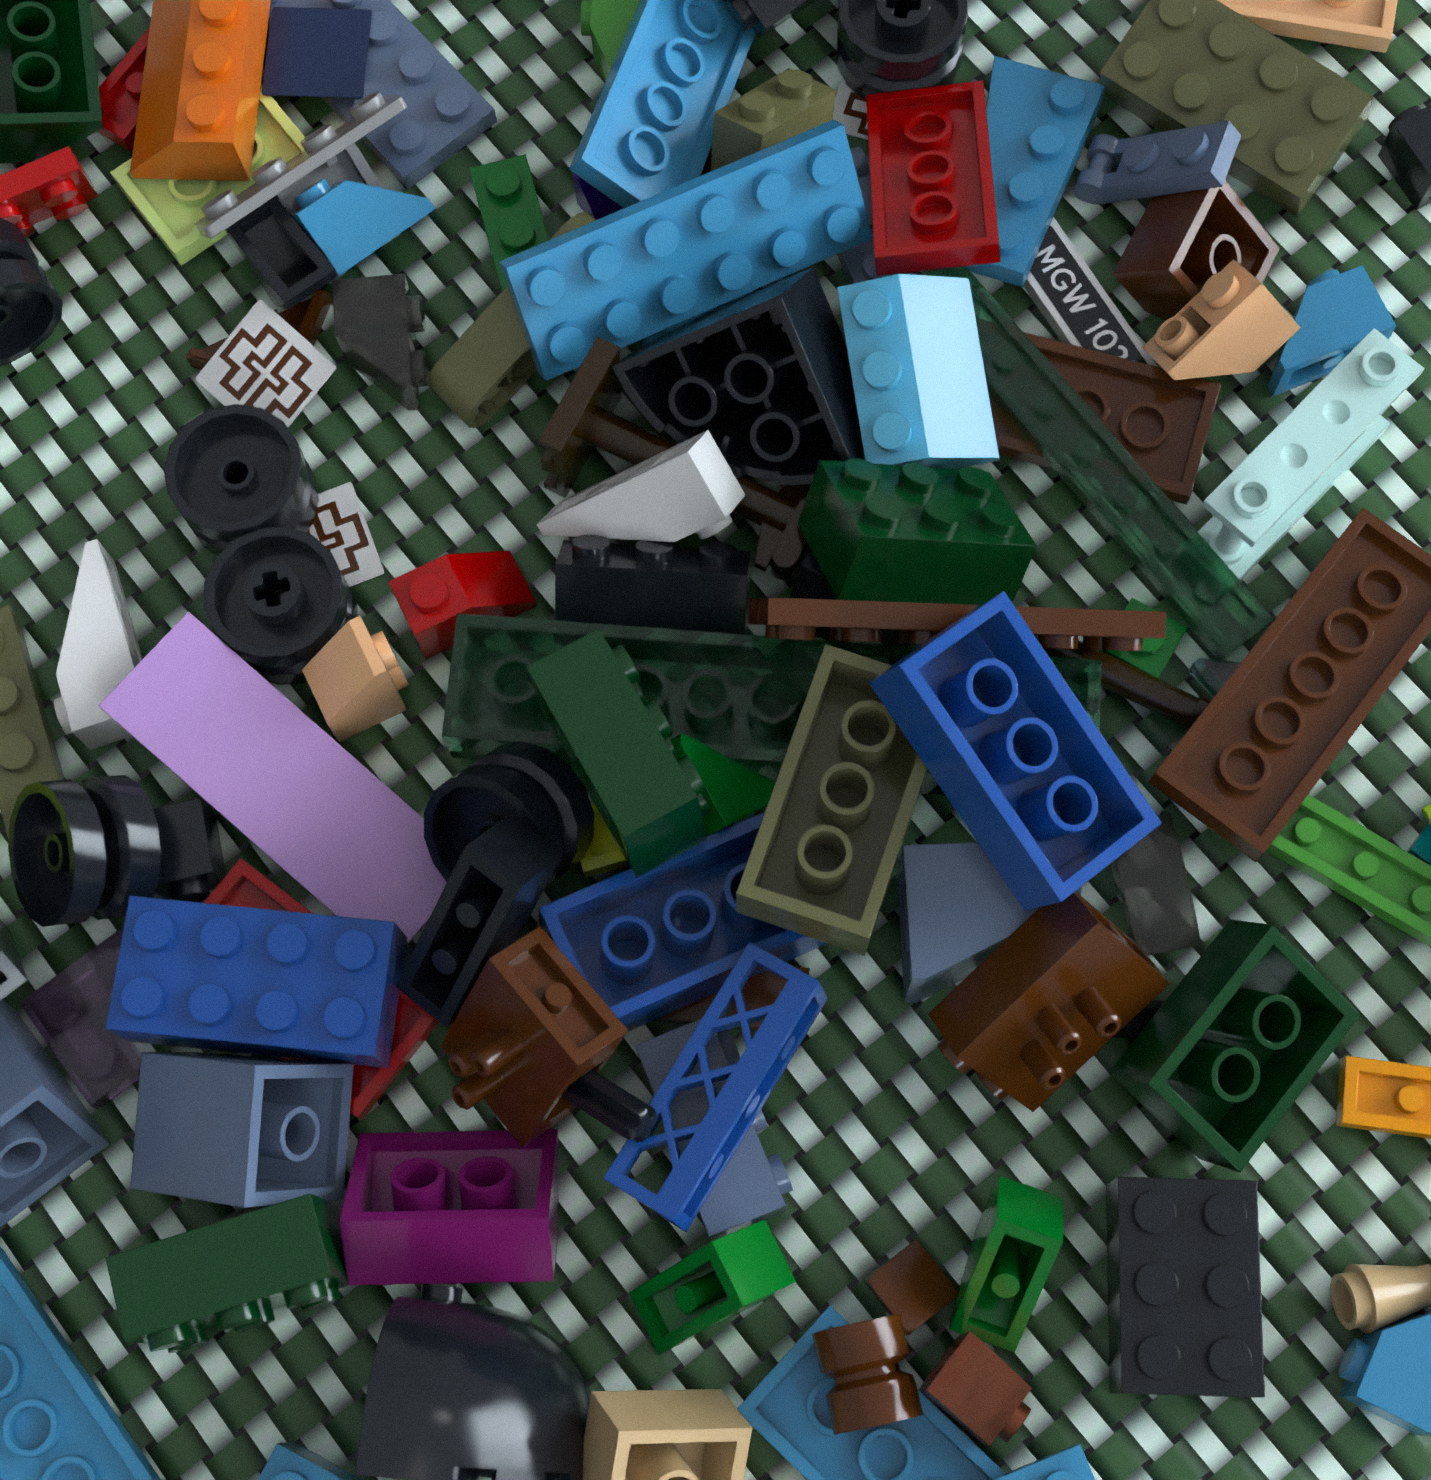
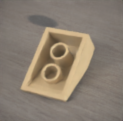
M722 1389L591 1391L584 1434L583 1480H744L752 1426Z

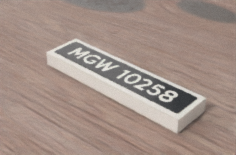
M1053 217L1023 286L1061 342L1158 367L1142 348L1143 344Z

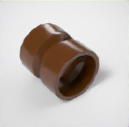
M900 1314L812 1333L820 1373L834 1378L835 1386L826 1394L834 1435L923 1415L914 1376L901 1371L899 1363L909 1354Z

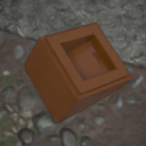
M915 1239L864 1280V1283L890 1316L900 1314L906 1337L958 1294L957 1289L918 1239Z

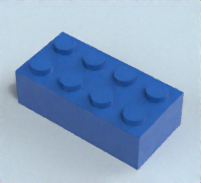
M1004 591L968 611L868 682L1024 911L1062 902L1162 824Z
M765 812L706 836L707 840L639 878H636L632 869H629L539 907V926H541L628 1031L719 992L749 942L785 962L828 944L736 912V892ZM757 965L750 978L766 970Z
M129 896L105 1029L129 1042L389 1068L400 990L395 986L403 972L408 938L398 925L391 921Z

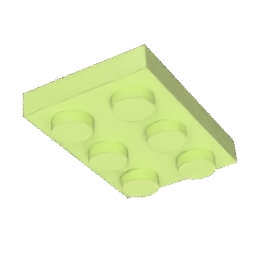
M262 84L250 181L133 178L130 173L132 158L110 172L121 191L181 266L228 235L225 230L211 239L200 234L194 224L205 217L201 208L206 203L227 190H232L235 196L255 184L251 175L258 168L280 156L286 163L304 151L300 142L305 136L272 96L262 95Z

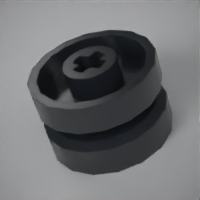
M839 0L837 67L847 86L866 101V95L953 84L962 61L963 38L968 18L967 0Z
M0 218V366L9 364L32 352L45 341L62 317L63 306L62 299L43 268L38 265L39 260L19 227Z
M239 404L210 409L188 422L171 443L164 466L167 493L202 546L218 556L234 539L258 528L287 526L306 533L312 526L319 501L315 476L305 460L297 440L281 419L266 410Z
M287 526L258 528L234 539L215 558L204 582V609L216 635L262 677L276 685L307 683L302 669L349 620L358 617L357 603L332 552L313 535Z
M527 742L503 744L434 790L424 811V839L433 864L446 882L464 847L508 814H512L563 853L546 887L585 857L594 838V811L585 786L570 765L549 749Z
M126 775L94 777L82 780L79 784L71 779L41 781L27 784L16 798L10 818L8 841L11 875L22 906L28 916L40 926L46 927L85 922L90 916L97 920L126 917L129 896L154 897L159 883L161 864L159 829L151 802L138 782Z

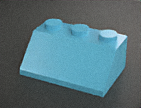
M895 274L837 287L865 460L872 464L900 466L906 463H920L930 468L959 469L999 461L1000 457L969 279Z

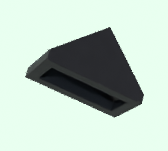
M275 196L225 229L275 306L288 310L338 277L335 268Z

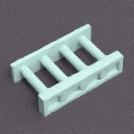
M1374 328L1204 500L1202 506L1214 516L1181 548L1177 558L1222 597H1225L1384 434L1390 422L1381 415L1421 375L1425 368Z

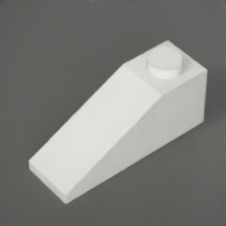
M706 430L560 501L537 523V526L543 535L578 537L582 535H599L608 539L676 542L696 532L700 539H705L720 532L732 523L733 520L730 513L743 499L745 493L709 430Z
M98 539L85 542L56 671V678L62 697L54 699L55 712L63 731L67 735L73 733L92 750L131 737L124 728L98 705L143 659L115 561Z

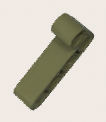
M588 212L578 213L563 224L550 240L597 219ZM508 286L431 369L427 379V384L432 391L469 428L482 426L494 417L537 371Z

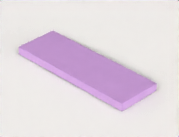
M190 612L163 637L98 705L335 916L395 922L407 936V945L427 924L447 882L433 864L424 839V818Z

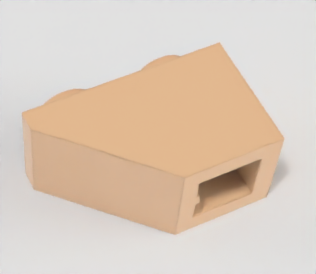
M1233 259L1220 272L1211 276L1204 284L1202 290L1175 316L1167 319L1142 348L1173 380L1255 372L1301 327L1267 288Z
M361 616L349 620L302 669L327 725L339 742L407 710L398 690L409 686V683L383 631L370 635Z

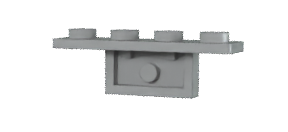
M380 91L366 96L349 109L353 116L352 119L335 130L331 124H327L306 136L300 142L304 148L303 152L286 163L281 156L267 162L252 173L251 177L255 184L235 196L232 190H227L210 200L201 208L205 217L194 225L202 236L211 239L274 196L291 214L300 208L295 197L323 178L326 179L330 187L337 182L348 180L383 188L355 142L408 106L402 96L399 95L383 97Z

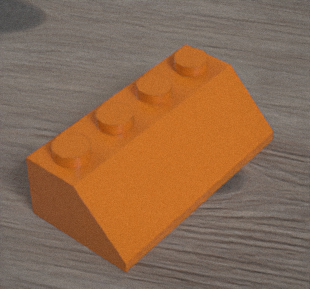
M153 0L130 169L133 178L250 181L271 0Z

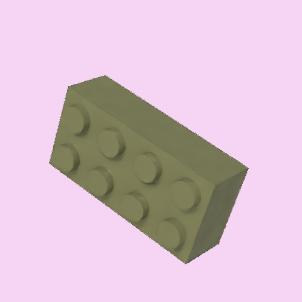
M1149 0L1099 72L1101 85H1105V97L1161 132L1230 121L1241 134V138L1228 174L1297 218L1368 119L1373 96L1217 0Z
M825 644L736 892V912L865 956L928 769L868 683L892 665Z

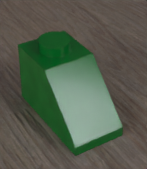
M1000 1175L998 1176L974 1234L950 1319L949 1330L960 1334L970 1331L983 1342L1015 1353L1063 1243L1062 1197Z
M764 1219L710 1242L630 1291L629 1294L658 1355L755 1306L795 1283L796 1280Z

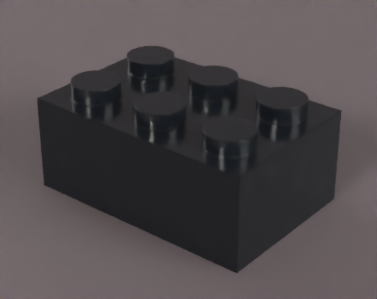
M1116 1177L1107 1183L1106 1226L1110 1393L1242 1398L1265 1397L1257 1181Z

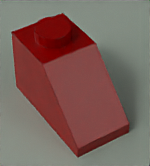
M510 550L445 554L388 581L425 659L537 606Z

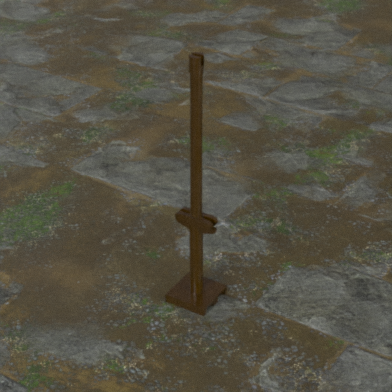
M598 336L538 440L539 446L547 449L541 459L542 470L549 473L544 481V488L564 498L568 495L594 446L636 465L677 445L613 413L621 400V383L612 368L620 360V347ZM743 475L740 478L736 477L745 496L732 512L761 526L754 567L766 572L771 562V573L775 578L779 580L791 578L809 546L798 525V520L811 484L785 485L779 492H776ZM1079 640L1078 649L1043 648L1054 664L1182 725L1185 731L1190 729L1211 702V700L1201 695L1196 697L1098 649H1083V642Z

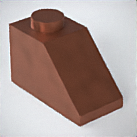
M970 1331L956 1338L918 1389L934 1405L983 1445L990 1446L997 1436L1007 1443L1031 1411V1408L1022 1401L1032 1388Z

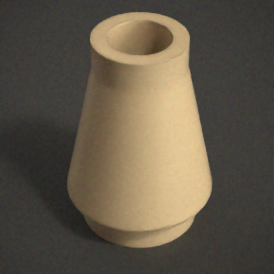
M1347 1265L1344 1273H1338L1332 1277L1330 1284L1331 1300L1338 1320L1348 1330L1358 1328L1363 1333L1369 1334L1417 1311L1431 1307V1265Z

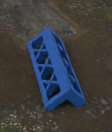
M749 942L649 1103V1106L653 1107L657 1114V1122L651 1128L649 1137L643 1142L626 1140L605 1174L604 1179L654 1210L665 1220L687 1232L826 1003L828 997L820 982ZM757 965L787 982L774 1004L747 1011L742 989ZM735 1002L738 1014L726 1017ZM763 1020L753 1037L750 1024ZM741 1026L746 1050L738 1063L711 1070L706 1047L714 1034ZM699 1060L702 1073L689 1076ZM727 1079L717 1096L714 1082ZM705 1085L710 1109L702 1122L675 1130L670 1106L677 1094L684 1090ZM662 1120L665 1133L652 1136ZM691 1139L680 1155L678 1142ZM668 1145L673 1169L658 1194L628 1177L642 1151Z

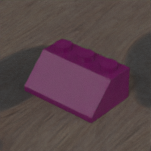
M558 1129L547 1130L524 1148H522L509 1130L360 1133L339 1221L348 1285L386 1286L393 1284L554 1281L558 1243Z

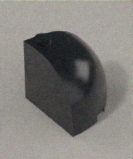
M814 267L704 314L645 344L612 366L629 398L658 432L664 430L678 443H682L709 430L735 477L740 478L742 475H747L765 480L778 481L779 485H804L812 483L819 460L843 462L854 458L865 460L847 347Z
M422 1285L420 1298L400 1296L394 1300L383 1323L372 1363L362 1417L355 1475L411 1480L479 1479V1477L492 1478V1480H583L584 1434L591 1392L580 1368L554 1337L535 1323L515 1313L495 1307L461 1302L463 1288Z

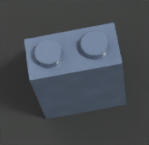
M978 842L903 845L896 878L904 1003L919 1002L966 978L1038 909L1024 911ZM1082 886L1076 890L1079 895H1081Z
M4 999L0 1001V1228L110 1144L22 1017Z
M142 1052L130 1189L243 1208L270 1206L309 1193L327 1201L344 1200L354 1064L201 1052Z

